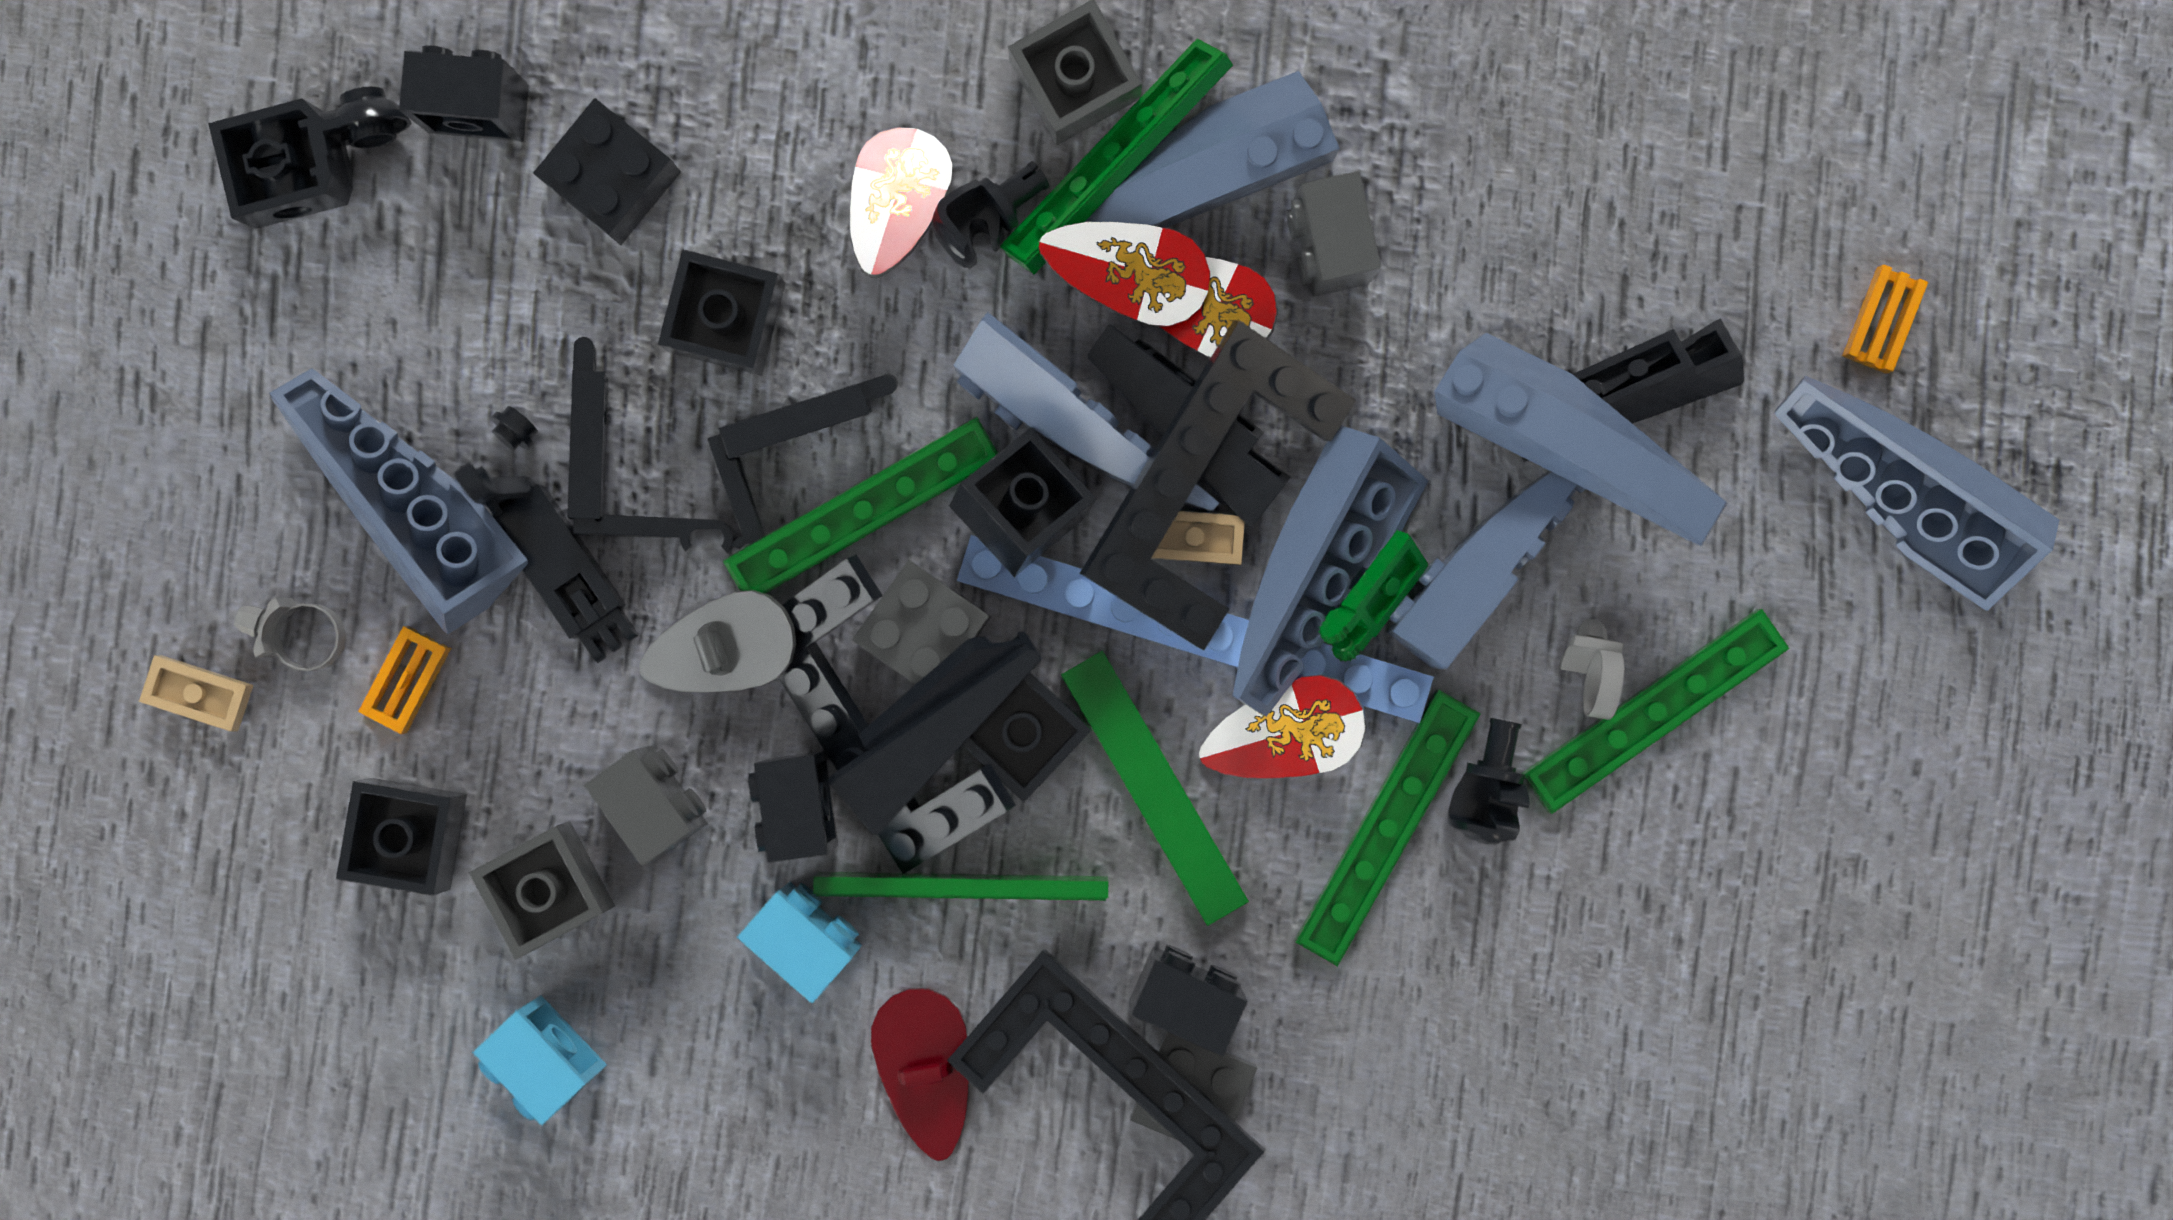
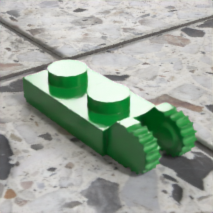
M1396 530L1357 584L1351 589L1348 596L1342 602V607L1330 611L1325 617V621L1321 622L1322 625L1319 627L1320 631L1318 632L1324 642L1332 644L1333 648L1331 650L1340 662H1351L1352 659H1356L1357 655H1360L1359 652L1364 650L1372 637L1375 638L1390 619L1392 613L1427 569L1428 562L1410 534Z

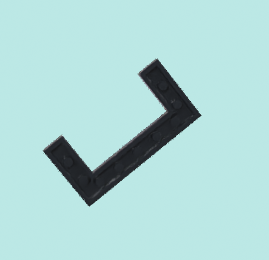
M1233 320L1079 573L1202 650L1206 649L1229 608L1156 563L1151 557L1250 394L1253 392L1324 441L1330 442L1356 401L1346 392L1240 320Z
M857 554L846 558L782 604L794 624L796 647L791 664L782 676L779 677V680L837 771L868 750L864 747L858 735L868 726V723L816 642L883 596ZM989 763L922 806L913 797L878 836L902 874H905L1016 806V804Z
M1046 949L1042 950L947 1061L983 1094L1048 1021L1193 1154L1191 1159L1137 1220H1206L1266 1149Z

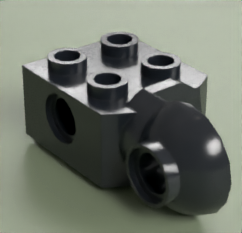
M369 86L344 92L340 96L342 106L339 109L328 112L301 98L208 123L231 219L258 229L348 205L353 190L352 168L346 146L350 145L354 148L362 149L389 144L396 140V134L410 127L412 124L411 120L399 111L398 104L386 98L383 88Z

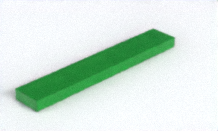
M1197 38L1000 245L1006 255L1035 275L1046 263L1039 252V241L1042 236L1063 226L1084 223L1228 72L1233 64L1227 54Z
M974 417L723 560V563L740 591L756 590L766 594L964 481L997 455L998 452L979 418Z
M1756 609L1621 703L1610 720L1598 719L1521 774L1525 775L1524 779L1547 812L1553 814L1790 648L1763 609Z
M1103 650L1061 674L1206 925H1211L1247 904L1249 900Z
M1436 689L1422 714L1420 723L1416 724L1295 937V943L1338 967L1481 713Z
M819 872L813 877V894L830 897L1106 901L1108 899L1109 881L1108 876Z

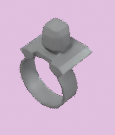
M275 597L268 602L266 609L256 606L240 607L234 620V626L239 631L257 637L253 647L255 658L278 656L282 663L294 670L317 671L327 668L339 659L345 648L346 632L343 622L334 611L323 605H296L293 598ZM306 607H315L326 613L333 622L336 631L335 648L330 657L319 666L312 668L302 667L293 662L285 653L282 640H280L281 627L287 617Z
M1585 619L1582 622L1577 634L1573 635L1560 660L1559 668L1561 670L1586 674L1583 694L1585 715L1610 720L1618 707L1623 687L1624 658L1622 651L1624 643L1609 641L1605 625L1602 621L1595 619Z

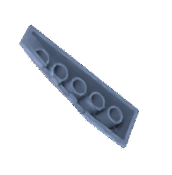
M1296 71L1213 104L1165 137L1085 222L1133 223L1167 228L1334 161L1340 148L1322 103L1301 73Z
M1805 376L1774 412L1778 419L1815 458H1822L1835 472L1833 478L1846 492L1851 490L1867 507L1866 514L1877 525L1883 524L1897 539L1896 546L1905 556L1985 611H1988L2054 548L2060 521L2058 518L1974 461L1888 412L1808 376Z
M1340 426L1332 441H1328L1324 446L1313 470L1300 490L1273 548L1250 615L1232 695L1263 716L1267 717L1304 668L1301 659L1308 650L1314 647L1320 648L1324 643L1318 632L1320 631L1319 627L1322 625L1321 622L1325 621V617L1330 611L1342 607L1341 604L1351 589L1357 584L1396 530H1403L1428 483V480L1380 437Z
M1548 471L1517 492L1482 521L1443 562L1436 558L1419 578V581L1424 586L1412 600L1407 595L1390 616L1393 624L1387 630V633L1430 668L1447 669L1518 581L1519 578L1511 573L1515 567L1518 570L1521 569L1529 560L1537 556L1546 544L1540 536L1545 529L1550 532L1561 523L1575 503L1571 499L1572 495L1576 490L1582 493L1586 489Z

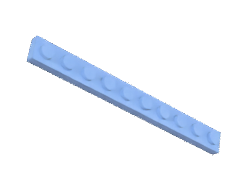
M970 536L957 578L958 582L1238 667L1242 644L1249 623L1247 619L1227 613L1206 649L1202 650L1079 574L1082 570L1081 568L1039 556L1018 575L1013 577L977 536ZM1325 643L1320 648L1314 647L1309 649L1301 659L1304 668L1296 679L1303 676L1322 674L1341 680L1356 693L1362 706L1420 723L1433 682V676L1361 654L1357 655L1356 659H1352L1351 662H1340L1331 650L1333 646Z

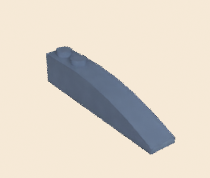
M989 312L982 318L953 364L956 372L961 375L956 382L977 400L985 394L999 405L994 413L1010 427L1017 430L1022 424L1027 429L1032 428L1040 438L1069 457L1115 481L1132 487L1154 451L1137 434L1129 430L1126 432L1118 427L1120 423L1103 405L1091 399L1085 401L1080 397L1081 391L1077 388L1078 384ZM1195 485L1183 506L1205 513H1212L1219 503L1198 485Z
M1488 333L1483 334L1459 351L1434 391L1437 415L1701 547L1726 506L1727 501L1573 374Z
M313 368L269 393L271 399L357 520L447 635L487 610L528 564V560L485 506L473 502L460 487L456 479H453L437 467L435 461L421 450L417 452L400 439L398 433L383 421L379 423L363 411L358 402Z

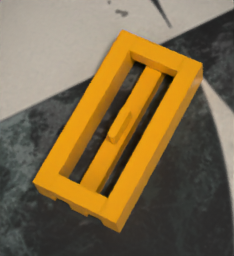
M1885 264L1877 267L1842 357L1885 374L1893 372L1928 282L1920 278L1917 280L1912 279L1910 274L1902 271L1899 273L1894 272L1892 267ZM1889 282L1893 284L1888 300L1867 353L1862 352L1860 349L1886 283ZM1904 290H1909L1884 355L1880 359L1878 356Z
M410 626L402 627L358 711L399 734H407L451 650L450 647L434 641L433 638L427 635H422L417 632L418 630ZM411 642H414L418 646L382 712L377 707ZM428 651L433 652L398 720L393 718Z

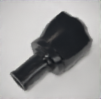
M1033 161L1029 162L1026 167L1000 185L993 183L988 178H983L980 181L975 179L955 189L938 202L933 212V231L945 251L957 264L968 269L977 264V255L973 249V237L980 232L989 235L992 249L994 252H997L999 250L1002 227L1007 231H1011L1018 226L1016 209L1041 191L1049 188L1048 180L1042 170L1035 171L1038 169L1036 163Z
M1490 718L1483 761L1478 760L1477 764L1467 762L1465 774L1452 795L1447 818L1449 825L1462 832L1467 838L1480 844L1497 845L1500 842L1514 841L1520 831L1517 814L1518 807L1529 808L1530 801L1527 787L1523 784L1525 775L1516 773V768L1512 767L1519 729H1521L1522 724Z

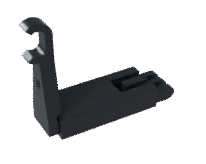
M587 337L578 338L574 342L567 508V518L574 521L573 533L584 536L680 538L681 546L686 552L692 546L690 535L693 531L717 530L724 537L721 547L728 553L732 547L733 535L729 526L720 520L604 515L609 378L605 371H596L597 351L591 339Z
M885 374L718 428L720 434L707 438L742 534L731 546L740 549L743 545L752 544L765 537L741 458L736 456L870 414L872 408L869 401L890 395L897 389L898 381L895 376Z
M468 462L453 473L456 481L473 502L487 506L493 514V518L528 560V564L523 569L524 573L569 639L579 638L592 658L597 663H600L607 656L597 642L599 639L603 638L608 647L613 652H616L623 646L613 631L615 628L619 627L622 634L629 641L639 636L621 609L626 606L625 602L580 536L573 533V526L546 486L536 485L532 478L528 476L491 478L483 466L476 469L471 462ZM591 590L594 592V594H595L596 597L598 598V601H597L596 603H594L593 605H591V603L594 602V601L597 600V599L595 598V596L593 595V593L591 592Z

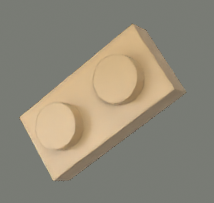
M1179 511L1151 559L1241 565L1245 522L1236 515Z
M154 655L139 702L234 732L239 731L254 685L163 655Z

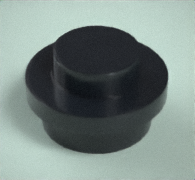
M507 406L502 413L496 411L491 416V420L496 425L492 433L510 449L515 450L518 446L529 450L534 444L532 438L537 434L538 430L524 415L513 407Z

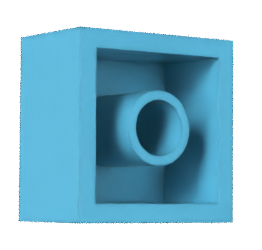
M789 882L772 896L737 938L812 1004L848 964L862 944L855 939L859 935L858 931L847 920L839 915L832 919L819 907L822 900L819 896L813 894V890L803 883L796 887Z
M542 995L515 1011L472 1052L480 1060L478 1066L481 1072L493 1083H501L514 1096L512 1102L520 1114L528 1120L535 1119L541 1126L607 1066Z

